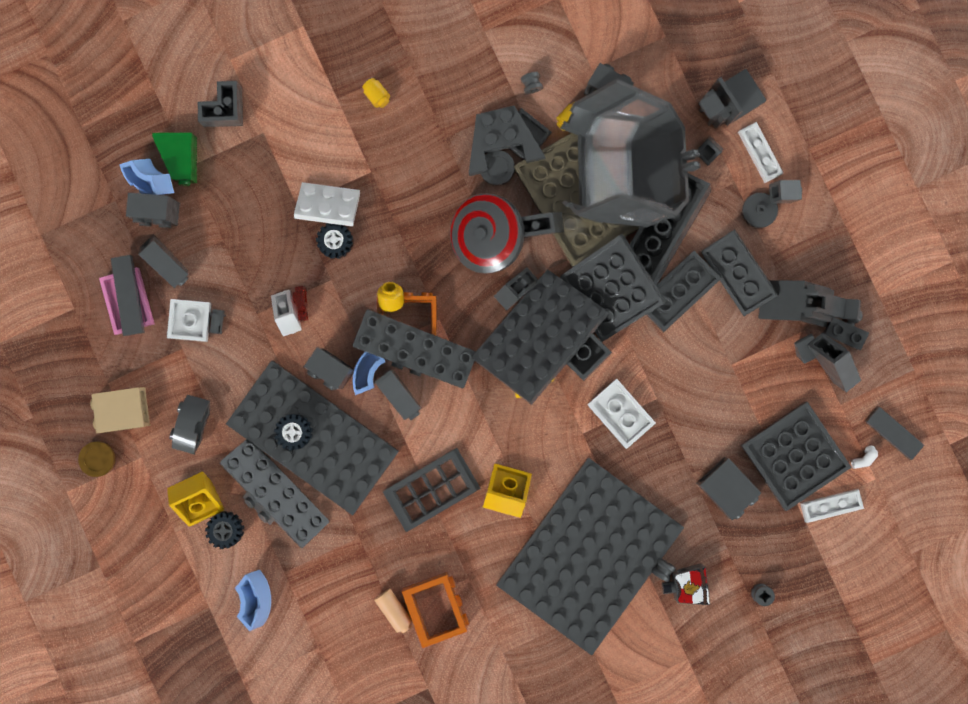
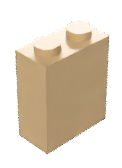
M145 387L92 394L90 405L92 410H94L93 427L96 433L150 426Z

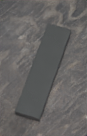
M132 255L111 258L123 336L145 333Z

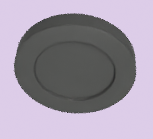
M501 150L487 153L485 157L488 172L482 173V178L488 184L494 186L504 185L509 182L515 172V164L512 157Z
M755 193L749 196L742 206L744 220L755 228L769 226L775 221L778 214L777 203L770 204V195L766 193Z

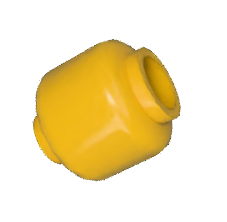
M386 282L378 289V303L382 310L394 312L401 309L404 304V294L400 285L394 282Z

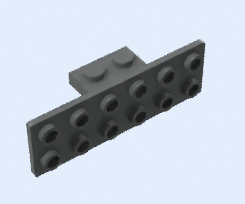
M366 310L353 343L355 348L391 361V366L402 370L404 366L411 369L410 373L421 377V374H425L462 389L465 387L475 360L472 356L476 352L371 310Z
M247 439L220 461V465L246 491L243 496L246 505L251 509L254 508L264 523L271 525L275 521L300 548L309 543L329 523V520L271 459Z

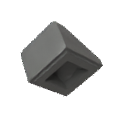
M710 136L697 150L699 151V157L709 166L724 149Z
M812 334L794 342L796 356L804 364L816 358L807 345L814 340Z

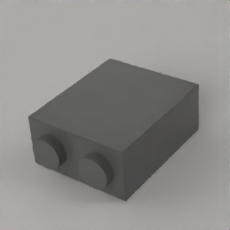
M727 457L722 458L696 483L731 520L739 519L745 513L744 509L749 505H754L759 500L758 496L761 494L753 483Z

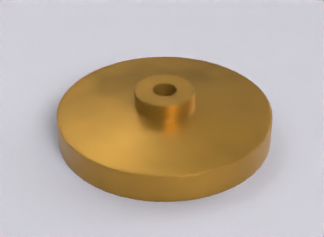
M98 441L91 442L81 449L78 463L86 475L101 477L113 469L115 454L108 444Z

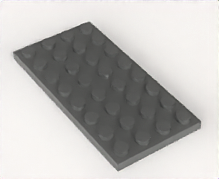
M273 360L268 364L226 423L230 428L352 516L399 452V450ZM299 414L307 418V421L311 423L310 427L313 430L311 432L312 438L301 449L292 451L284 449L282 445L277 443L278 440L274 437L276 436L274 429L277 427L275 425L286 415Z

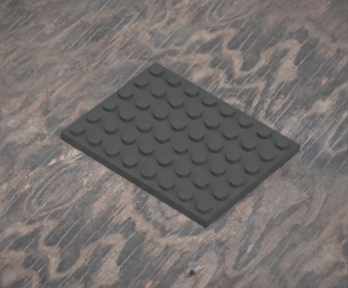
M587 458L498 580L496 586L592 656L648 579L652 569L657 566V560L663 558L684 527L593 460Z

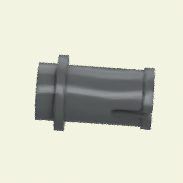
M213 309L212 313H210L212 315L210 333L222 334L223 320L226 317L224 315L225 311Z

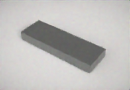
M876 407L865 420L870 427L909 460H913L925 446L880 407Z

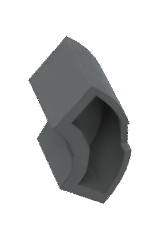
M187 394L184 402L181 401L178 405L177 412L179 414L169 439L172 440L173 449L195 455L202 442L204 427L210 415V401Z

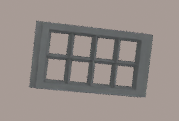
M455 448L382 492L404 530L408 532L481 488L458 448ZM451 459L458 472L447 478L440 465ZM436 468L443 481L432 487L425 474ZM461 476L467 489L456 494L450 481ZM422 477L428 490L417 495L411 482ZM446 484L453 497L442 503L435 490ZM407 485L414 498L402 504L396 491ZM431 493L438 506L427 512L420 499ZM416 502L423 515L412 520L405 507Z

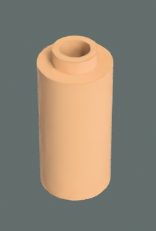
M390 588L374 599L397 633L401 631L403 634L412 627L411 617Z

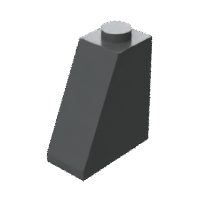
M154 234L139 247L138 255L172 287L182 286L188 280V270Z
M822 332L807 344L831 381L847 393L861 381L850 351Z
M394 370L388 371L375 381V384L404 420L408 418L413 420L420 414L418 410L421 409V406Z

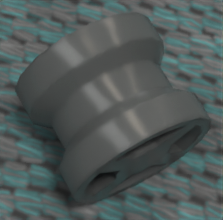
M531 72L521 77V82L525 86V94H533L543 89V85L539 81V72Z
M659 558L657 566L651 572L660 579L669 582L672 572H675L676 567Z
M756 584L751 590L753 600L761 606H769L775 599L773 590L765 584Z

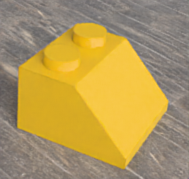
M494 463L483 508L521 518L526 505L532 474Z
M203 471L167 488L169 506L188 527L224 511V506L213 482Z

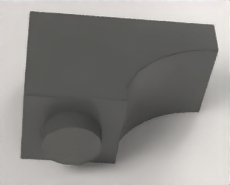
M526 267L506 283L494 297L507 311L537 284L538 279Z

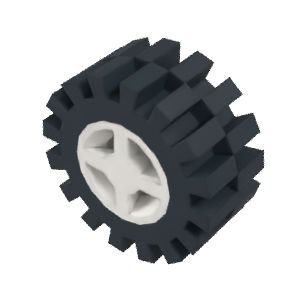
M327 223L325 227L322 226L320 228L321 231L317 233L318 238H316V242L318 243L317 247L325 256L332 259H340L342 256L345 257L348 252L350 253L351 246L353 247V237L346 226Z
M291 414L282 417L275 425L277 427L274 429L276 436L274 437L278 440L277 443L282 445V448L291 451L298 450L309 443L313 430L307 418L299 414Z

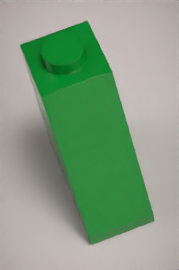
M152 133L154 142L171 179L178 183L179 186H190V183H197V137L193 133Z

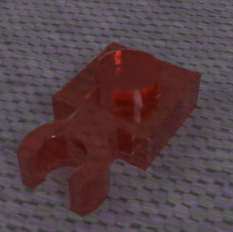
M304 286L295 287V292H293V302L298 307V320L308 321L307 289Z

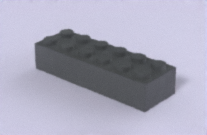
M689 173V202L674 217L648 227L640 226L630 243L631 248L655 285L658 284L711 193L710 183Z

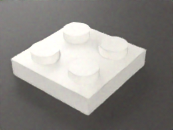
M171 299L167 338L208 342L212 303Z

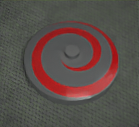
M478 194L468 198L458 207L451 221L450 241L452 249L458 260L472 271L495 273L506 269L517 259L523 247L524 224L520 213L509 200L499 195Z

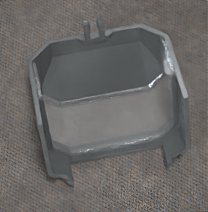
M619 79L608 83L573 103L570 109L572 114L568 122H563L560 129L578 135L579 205L569 201L562 203L572 209L575 215L601 223L648 227L676 216L689 202L687 172L700 169V163L697 161L687 163V160H694L699 157V151L694 149L686 151L685 126L672 104Z

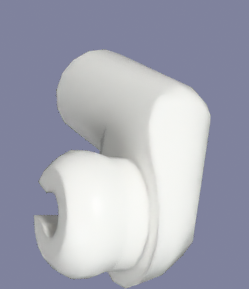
M872 445L867 446L864 457L851 459L852 468L857 469L870 466L878 457L876 448Z

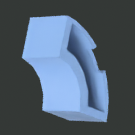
M151 159L131 160L120 164L126 181L130 186L134 185L139 190V193L153 195L174 193L170 175L159 172L154 167Z
M366 351L359 358L353 373L355 395L375 387L373 381L374 374L377 368L386 362L384 358Z
M261 570L246 574L235 588L241 602L237 618L249 631L263 626L268 619L271 609V592L268 581Z

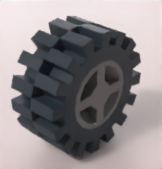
M227 511L210 518L211 520L206 524L208 527L205 528V532H207L205 536L210 539L208 542L210 544L213 543V547H220V549H227L237 544L244 534L242 532L244 529V525L242 526L241 524L243 522L242 519L239 520L237 514L233 515V512L227 513Z

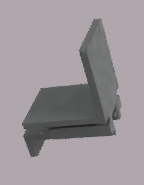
M744 69L725 82L722 77L718 78L699 102L701 106L699 112L702 113L704 111L710 119L707 122L708 126L713 125L716 129L724 122L727 126L765 103L766 98L748 70Z
M769 280L779 295L759 307L758 316L759 319L801 321L827 327V322H831L832 317L859 319L861 300L844 299L834 296V290H831V288L808 281Z

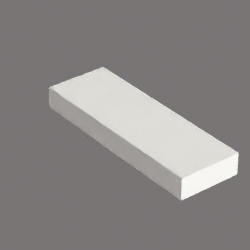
M757 122L738 131L764 183L783 174Z
M859 489L800 503L806 523L864 509Z

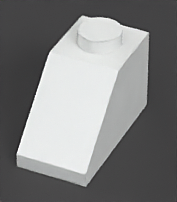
M290 290L272 295L274 320L283 337L301 331L300 317Z

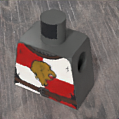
M702 563L675 570V572L671 573L672 581L661 583L663 594L674 593V599L677 603L710 605L706 566Z

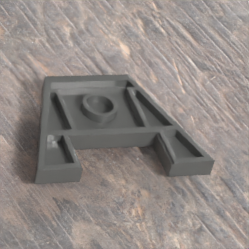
M515 106L476 114L469 176L488 172L485 153L523 145L526 163L546 159Z

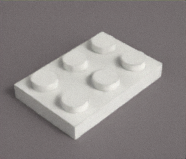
M302 182L294 217L295 219L353 226L360 198V190Z
M618 379L610 383L587 404L625 449L630 447L656 424Z

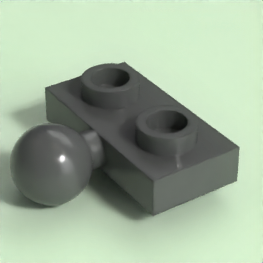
M860 310L859 319H847V323L832 317L831 322L827 324L824 334L861 351L869 332L854 326L855 323H859L863 318V313Z

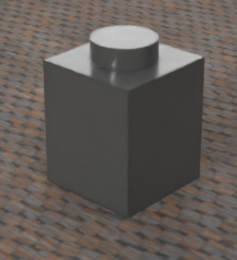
M779 180L769 184L770 204L793 203L802 200L801 180Z

